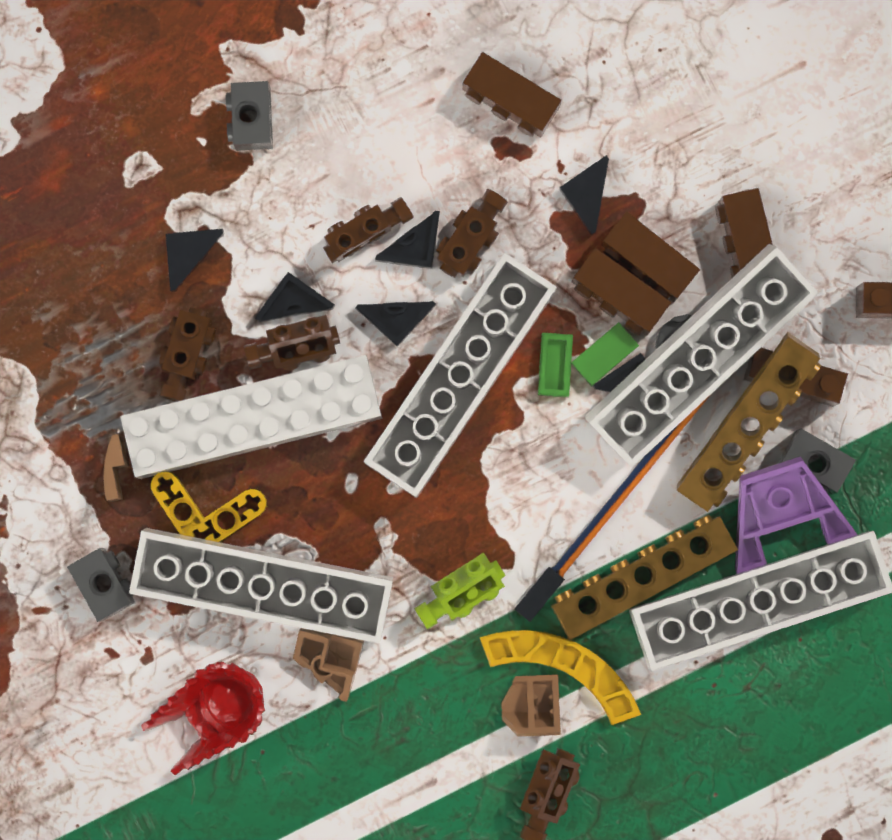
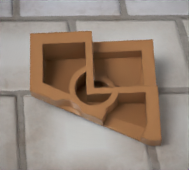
M300 628L293 659L303 668L310 669L320 683L326 682L338 692L340 700L347 702L357 672L364 640Z

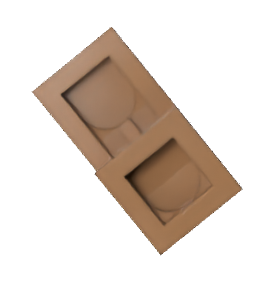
M120 434L112 435L105 457L104 492L106 501L109 502L123 500L117 469L129 467L124 436Z

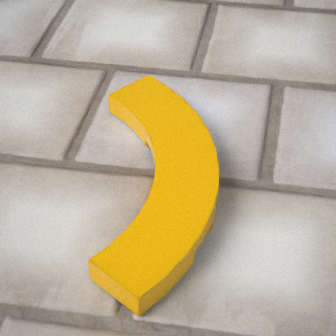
M512 630L480 637L490 668L513 662H530L551 666L581 682L599 701L611 725L641 715L634 697L618 674L603 659L574 641L558 635L530 630Z

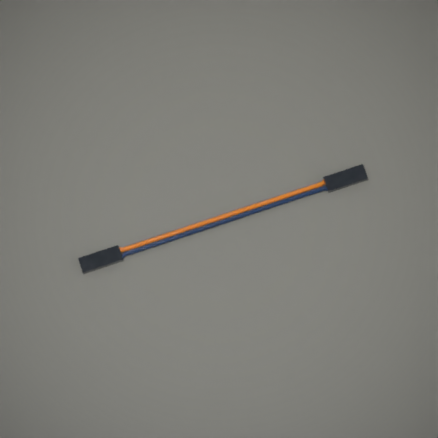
M710 396L643 457L557 564L546 569L514 608L518 613L531 622L563 583L565 572Z

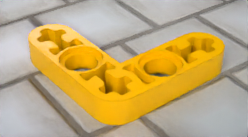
M161 472L156 474L151 481V490L180 535L195 537L194 531L196 529L200 533L210 528L206 522L211 520L214 529L221 536L216 539L214 533H212L205 540L220 542L260 516L267 507L265 495L259 490L249 489L204 517L175 474ZM162 477L165 480H173L174 484L170 488L174 495H177L179 491L183 494L182 498L174 500L169 506L165 502V500L171 499L166 491L159 492L158 487L161 485L159 480ZM248 495H251L253 498L258 496L261 500L257 504L259 510L255 512L253 509H248L243 513L247 519L241 521L239 512L232 505L237 502L238 507L241 508L248 502L246 499ZM179 503H187L191 507L192 514L188 520L181 521L175 517L174 509ZM224 511L231 512L235 517V524L229 530L222 529L218 524V516Z

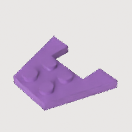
M801 456L740 476L736 538L738 550L735 557V570L737 574L767 564L759 536L815 518H819L827 544L857 536L856 531Z

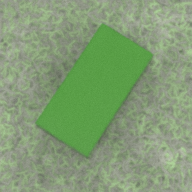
M618 322L571 364L592 387L639 345Z
M541 334L538 396L569 398L573 335Z

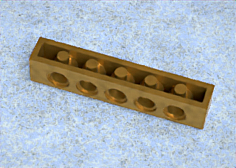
M787 332L677 483V491L707 512L713 505L718 507L728 493L724 489L730 481L737 482L744 473L746 466L743 464L749 455L755 457L763 447L765 441L762 438L768 429L773 432L782 421L783 416L780 414L787 404L792 406L802 393V390L799 389L806 378L811 380L820 369L821 364L818 361L821 358L819 353ZM786 365H790L797 370V373L793 379L784 380L778 375L779 370ZM767 391L774 392L778 396L776 403L770 406L764 405L760 401V396ZM747 417H753L759 421V426L753 431H747L741 426L742 421ZM728 443H736L741 448L740 452L735 456L726 455L722 449ZM710 468H716L721 471L722 477L717 481H710L705 477L704 473Z
M707 515L693 523L695 529L684 534L681 529L665 538L667 544L656 549L653 544L639 551L638 555L640 558L629 564L627 559L611 566L612 573L601 579L600 575L597 574L582 582L585 588L573 593L569 589L554 597L557 603L551 605L568 639L571 640L737 551L738 549L720 516L712 519L710 515ZM696 536L701 537L706 544L704 552L700 555L694 554L690 549V542ZM668 551L675 553L678 557V564L672 570L665 568L662 564V557ZM640 566L648 568L651 574L650 580L644 585L637 583L634 578V572ZM612 581L619 582L623 587L621 597L615 600L609 598L606 593V587ZM584 596H590L595 601V609L590 614H583L578 608L579 600Z

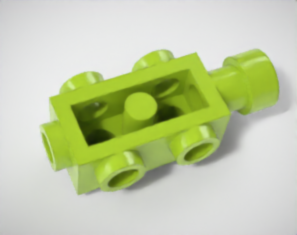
M482 553L430 586L437 598L428 604L423 602L414 609L427 630L438 624L437 620L446 614L449 615L451 620L457 617H466L478 603L483 600H493L498 596L499 590L505 587L501 579L506 575L496 560L490 563L486 555Z

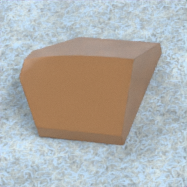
M558 675L515 676L509 691L502 701V721L518 737L561 735Z

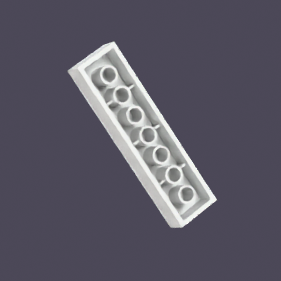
M768 244L585 416L586 420L632 468L814 299L819 292L778 247Z
M504 252L364 460V463L415 498H418L554 295L557 287Z
M366 355L120 416L134 476L139 479L155 476L161 472H171L382 419Z
M146 528L141 531L129 594L380 644L394 577Z
M868 531L631 608L629 612L648 670L654 671L892 593V582L875 532Z

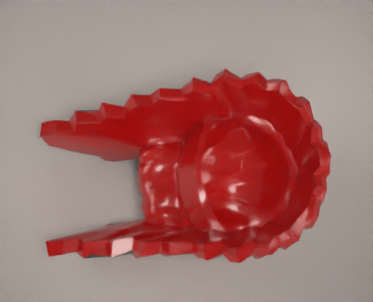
M221 661L216 664H209L205 669L196 670L194 678L187 679L185 686L177 690L175 695L167 698L168 703L158 707V710L150 714L151 719L144 722L141 727L143 731H149L170 721H176L184 715L188 718V721L197 730L201 738L193 743L191 748L172 767L171 772L177 775L183 769L189 770L196 764L199 765L205 758L210 759L214 754H219L225 748H234L237 742H246L249 735H253L256 732L257 727L262 723V713L265 712L263 688L255 675L234 663L226 664Z

